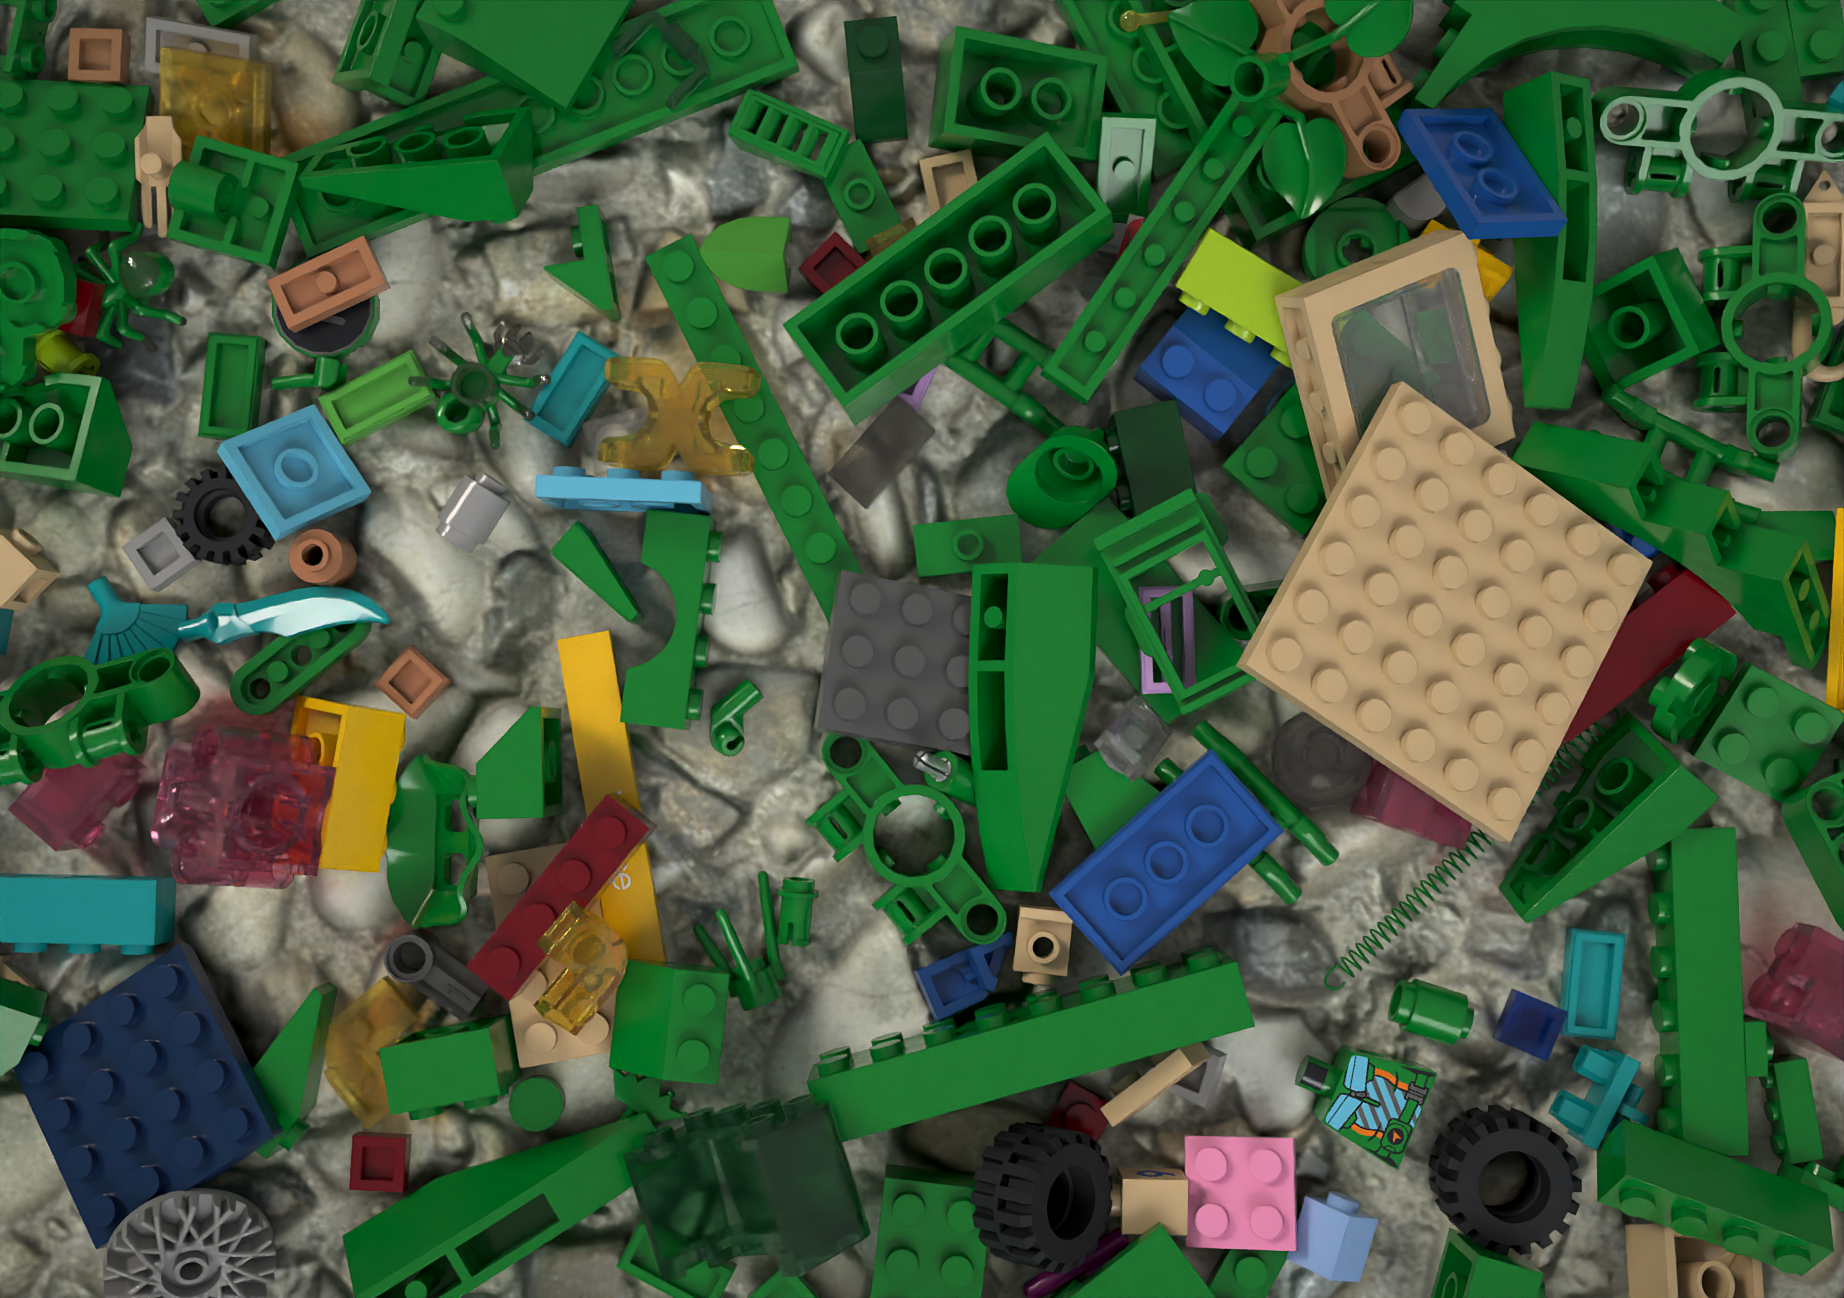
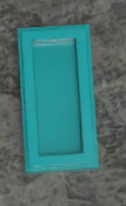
M578 330L523 420L571 449L626 360Z
M1567 927L1557 1033L1566 1036L1616 1041L1626 934Z

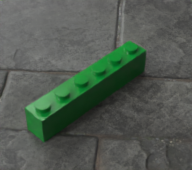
M1718 825L1689 826L1680 836L1646 855L1647 865L1653 871L1654 892H1651L1648 897V915L1651 923L1655 925L1656 946H1653L1650 951V968L1653 976L1657 979L1658 1000H1655L1652 1005V1021L1655 1030L1660 1036V1054H1657L1654 1059V1074L1658 1085L1662 1087V1108H1659L1656 1114V1127L1658 1132L1724 1156H1749L1736 827Z

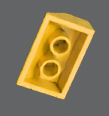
M297 695L269 852L322 869L379 873L381 858L385 854L388 844L386 828L390 805L394 802L397 793L395 777L399 755L406 742L405 721L407 714Z

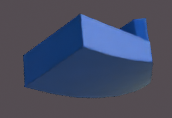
M1005 931L999 939L990 944L980 945L975 943L913 971L934 1020L939 1021L986 999L989 991L994 992L999 979L996 977L1004 955L1013 941L1011 931Z

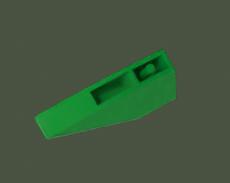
M1550 71L1502 94L1505 128L1568 219L1557 236L1513 238L1524 407L1564 411L1571 409L1584 352L1593 295L1597 247L1598 184L1590 79Z
M1027 562L973 564L968 666L969 732L979 832L989 888L991 890L1041 892L1095 677L1099 568Z
M648 1111L436 1177L342 1236L354 1297L460 1298L592 1214L674 1159L675 1156Z

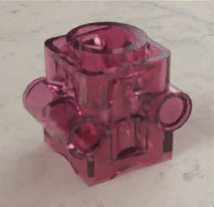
M204 724L198 729L193 742L177 741L167 749L151 838L156 846L173 851L171 858L172 874L179 884L224 887L233 885L234 887L285 889L294 879V875L317 876L322 851L321 823L325 808L332 795L336 767L316 763L315 744L307 735Z

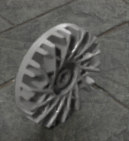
M191 1188L187 1191L178 1190L158 1196L131 1212L110 1237L103 1259L104 1298H266V1284L274 1285V1272H277L275 1237L271 1224L263 1212L252 1202L224 1190Z

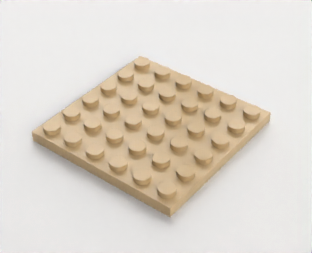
M1401 381L1392 384L1236 666L1498 842H1511L1653 562Z

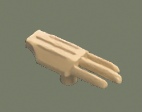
M146 116L143 129L134 139L136 179L141 183L142 217L144 225L147 228H152L151 188H156L158 235L161 238H166L169 227L167 188L174 167L183 160V140L177 132L172 116Z

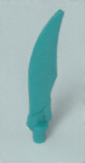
M318 586L295 589L239 604L216 603L208 612L202 613L200 618L180 622L178 633L184 642L206 638L218 645H225L236 639L259 635V633H273L291 638L311 631L343 624H389L391 617L372 599L359 592L339 587Z

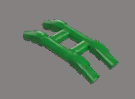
M1006 318L1001 319L940 364L1010 409L1012 413L1030 426L1035 427L1046 437L1066 426L1048 412L1047 408L1026 393L1021 392V389L1036 367L1040 366V369L1043 370L1056 350L1049 348ZM994 336L1020 353L1003 379L977 363V360Z
M1617 384L1607 386L1602 392L1601 400L1615 410L1617 416L1641 431H1648L1643 443L1654 445L1659 460L1667 441L1695 453L1685 479L1664 470L1667 478L1706 486L1714 466H1717L1727 472L1743 477L1748 475L1771 483L1774 482L1780 462L1763 459L1754 455V452L1740 449L1729 443L1726 445L1657 412L1656 408L1646 404L1637 396H1631ZM1593 429V430H1590V431H1589V432L1601 434V433H1600L1599 431H1597L1596 429ZM1732 498L1741 523L1756 526L1762 509L1737 502L1735 498Z
M1206 720L1201 721L1193 729L1191 736L1207 750L1212 749L1241 783L1271 812L1270 815L1284 830L1287 827L1323 866H1329L1338 859L1339 851L1330 843L1322 831L1277 789L1231 741L1219 733ZM1170 758L1162 760L1154 770V773L1167 785L1184 772ZM1264 850L1248 863L1286 904L1294 903L1301 896L1302 889Z

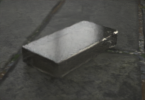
M897 395L827 474L862 507L869 509L939 431L901 395Z

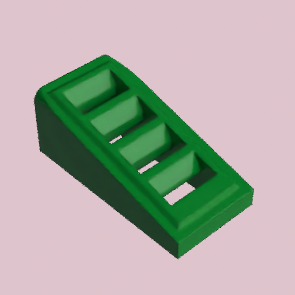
M748 89L729 128L728 136L742 151L830 182L849 142L851 133L844 128L774 97ZM781 121L785 124L775 144L771 141ZM800 130H806L796 153L791 151ZM819 136L826 137L817 160L809 159Z
M578 520L551 549L553 552L551 555L627 622L638 625L644 618L642 609L592 531Z

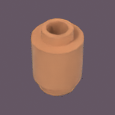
M312 529L301 533L295 538L289 550V563L293 572L300 579L322 586L335 587L351 578L357 566V555L354 547L347 539L324 530ZM323 552L322 561L319 563L320 555Z

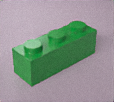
M1794 1053L1773 1056L1768 1061V1077H1759L1762 1087L1765 1088L1767 1101L1764 1103V1111L1767 1119L1771 1122L1773 1135L1770 1136V1145L1772 1151L1777 1158L1789 1164L1822 1160L1824 1155L1807 1058Z

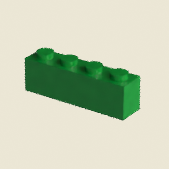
M1623 1119L1601 1141L1596 1150L1597 1202L1619 1209L1629 1216L1644 1218L1671 1228L1681 1235L1696 1237L1723 1247L1733 1254L1745 1255L1775 1266L1785 1273L1803 1276L1834 1252L1828 1194L1626 1119Z

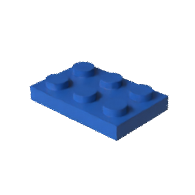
M1492 108L1405 109L1396 128L1468 240L1551 237L1559 234L1568 219Z

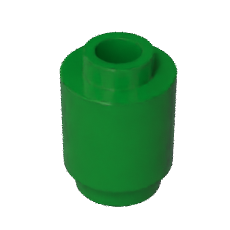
M1414 979L1412 982L1400 980L1395 986L1390 999L1388 1019L1398 1023L1402 1031L1453 1046L1458 1038L1465 1039L1468 1036L1474 1020V1009L1468 1007L1466 994L1419 979Z

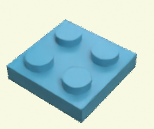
M315 404L223 441L217 450V453L275 541L365 501L372 492Z

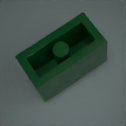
M1176 399L1113 412L1108 421L1110 428L1103 430L1104 441L1107 443L1110 455L1117 459L1121 479L1117 480L1114 487L1120 512L1128 510L1130 519L1189 488L1195 494L1197 493Z

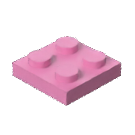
M1186 1135L1185 1176L1188 1179V1235H1186V1247L1297 1251L1295 1138Z

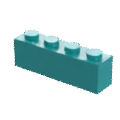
M0 873V942L13 943V952L21 953L48 951V943L67 944V953L73 954L101 952L102 944L120 945V954H153L155 952V945L173 941L175 937L177 877Z

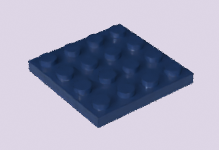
M191 944L176 945L45 1033L38 1047L30 1044L27 1045L19 1064L13 1067L96 1249L106 1248L110 1237L119 1224L144 1203L170 1192L200 1188L284 1132Z

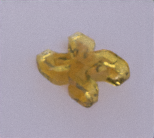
M611 357L605 361L604 377L617 389L629 390L644 395L647 398L649 414L645 425L635 434L619 437L607 436L601 440L598 447V461L609 467L653 472L668 467L679 450L683 462L700 475L748 476L754 472L755 459L749 450L743 446L730 445L715 440L711 436L709 420L713 410L723 401L739 398L750 399L756 395L761 383V374L751 367L742 365L700 362L690 367L682 383L679 384L670 366L660 359Z

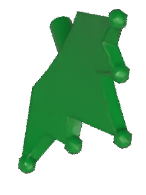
M611 1068L614 1078V1098L628 1106L619 1117L620 1119L632 1116L636 1112L642 1113L648 1111L654 1123L677 1118L684 1120L688 1118L689 1114L684 1111L682 1113L670 1106L671 1100L676 1094L673 1090H670L668 1094H660V1079L647 1076L638 1079L635 1073L627 1072L624 1074L619 1069Z

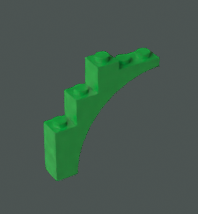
M1443 0L1442 3L1450 9L1438 26L1445 30L1446 34L1431 54L1439 62L1431 73L1422 68L1412 81L1414 87L1404 95V97L1411 101L1406 109H1435L1442 100L1472 77L1507 60L1545 50L1591 48L1627 53L1663 65L1685 78L1691 79L1701 72L1720 68L1750 25V22L1717 0Z

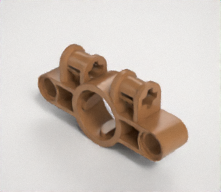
M1249 0L1253 4L1261 23V33L1255 48L1258 54L1266 52L1281 54L1291 51V37L1294 30L1303 26L1308 20L1321 27L1326 34L1339 27L1328 17L1325 11V0ZM1344 36L1330 44L1331 49L1336 54V72L1333 80L1317 90L1303 81L1302 73L1291 62L1289 64L1291 76L1288 87L1278 96V100L1302 111L1308 121L1326 117L1338 125L1346 140L1348 150L1344 177L1358 178L1391 168L1397 162L1400 155L1401 142L1385 108L1414 87L1410 78L1404 79L1391 54L1373 58L1361 57L1349 48ZM1363 142L1368 150V158L1363 151Z

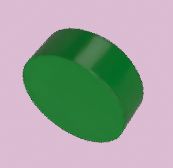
M530 1076L520 1082L510 1095L509 1111L511 1117L519 1127L527 1131H544L553 1126L562 1116L566 1104L565 1093L560 1084L549 1076Z

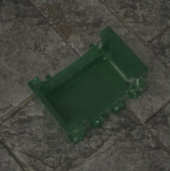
M815 1093L798 1096L783 1103V1105L780 1098H773L757 1103L747 1108L746 1102H741L716 1112L712 1106L698 1109L682 1117L683 1126L673 1130L672 1126H666L650 1131L641 1136L643 1145L623 1154L662 1281L680 1280L687 1276V1270L707 1260L709 1268H717L735 1257L766 1255L776 1256L782 1277L802 1276L861 1242L871 1234L830 1101H817Z

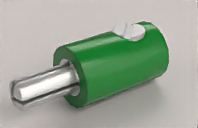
M926 751L916 753L920 758L914 756L913 765L924 772L925 781L930 787L964 804L976 806L971 760L967 761L949 751H939L933 755Z

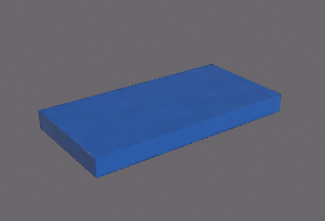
M1208 749L1047 893L1119 975L1122 976L1281 835L1284 830L1212 749Z

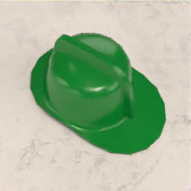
M1077 425L1064 426L1052 432L1044 442L1037 446L1015 467L1008 477L1006 496L1010 508L1018 514L1020 519L1035 527L1046 529L1067 527L1079 520L1112 491L1117 483L1118 470L1114 458L1110 455L1107 443L1104 441V430L1099 426L1093 430Z

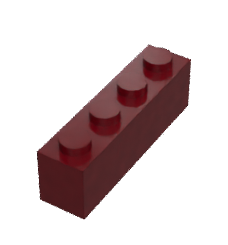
M1671 562L1648 577L1646 582L1650 588L1632 602L1561 744L1570 742L1686 652L1695 639L1698 637L1704 639L1737 614L1730 603L1703 579L1683 565L1676 566Z
M617 792L606 794L466 967L508 1002L522 994L658 826Z

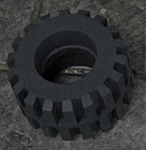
M1488 1105V1112L1475 1107L1466 1111L1469 1118L1467 1121L1463 1122L1457 1117L1451 1120L1447 1125L1453 1132L1448 1138L1442 1134L1438 1135L1434 1144L1441 1149L1440 1155L1430 1154L1428 1164L1436 1172V1176L1429 1177L1428 1179L1430 1189L1438 1195L1435 1202L1440 1211L1475 1244L1484 1249L1489 1246L1498 1254L1508 1255L1510 1248L1519 1255L1531 1254V1243L1535 1242L1542 1249L1553 1244L1549 1235L1554 1230L1563 1235L1570 1227L1563 1221L1567 1212L1574 1215L1577 1214L1580 1204L1572 1199V1193L1582 1192V1180L1572 1174V1171L1579 1169L1575 1156L1566 1151L1569 1147L1561 1136L1552 1132V1129L1523 1111L1512 1107L1509 1111L1501 1105ZM1521 1151L1528 1167L1527 1180L1521 1193L1515 1199L1503 1205L1490 1206L1483 1204L1479 1193V1180L1484 1167L1491 1159L1501 1153Z
M1025 1122V1124L1014 1123L1009 1125L1008 1132L1000 1131L994 1137V1146L986 1147L982 1154L981 1168H976L974 1180H977L976 1189L971 1192V1204L975 1205L976 1208L972 1215L974 1227L981 1228L978 1237L984 1246L990 1247V1253L1004 1260L1052 1273L1053 1271L1065 1273L1069 1272L1071 1267L1078 1268L1085 1262L1086 1253L1093 1254L1098 1247L1099 1236H1104L1108 1225L1106 1218L1108 1212L1111 1213L1113 1200H1110L1113 1181L1112 1177L1108 1176L1107 1173L1110 1165L1107 1157L1101 1155L1102 1147L1097 1141L1090 1140L1089 1135L1082 1132L1033 1122Z

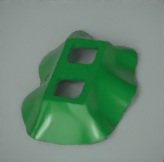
M427 753L416 756L398 779L396 797L390 805L388 824V886L392 899L403 919L410 927L418 931H423L426 927L452 925L466 917L469 910V900L477 895L478 861L484 850L483 838L479 832L476 808H471L468 802L469 772L454 764L432 760ZM454 800H459L461 813L467 824L464 832L454 831L451 826V810ZM452 853L463 854L466 859V867L463 869L457 885L452 884L449 878L450 857Z

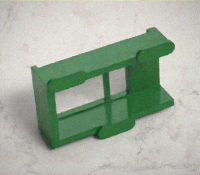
M1189 488L1092 539L1127 604L1124 609L1126 621L1142 652L1149 657H1154L1180 707L1182 715L1188 716L1257 681V679L1237 667L1236 663L1186 689L1147 614L1201 585H1212L1214 579L1220 575L1252 636L1266 613H1257L1223 548L1228 541V532L1210 498L1205 493L1195 494ZM1203 542L1216 568L1211 571L1208 569L1202 570L1198 577L1142 605L1130 579Z

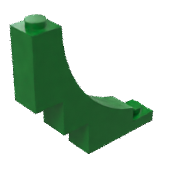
M1537 421L1533 422L1524 439L1515 446L1512 453V461L1584 513L1634 535L1685 566L1721 594L1754 630L1781 636L1792 665L1809 670L1814 669L1829 641L1831 611L1805 536L1741 523L1729 490L1667 478L1653 444Z

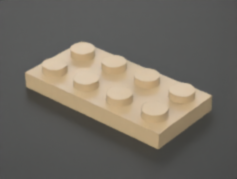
M567 842L484 857L496 929ZM600 898L523 993L509 1001L520 1068L610 1052L616 989Z

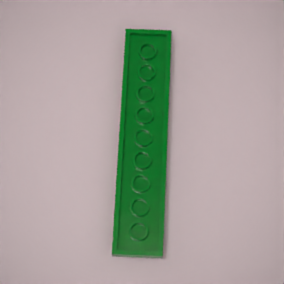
M679 0L625 21L620 25L569 113L488 75L280 158L299 163L302 167L306 168L319 150L376 136L385 137L388 144L397 142L408 134L414 133L417 126L432 123L435 132L465 125L463 115L485 110L530 106L533 115L534 177L742 95L748 89H757L800 71L772 0ZM301 185L291 217L306 256L309 260H312L361 236H365L369 241H372L435 215L303 188Z

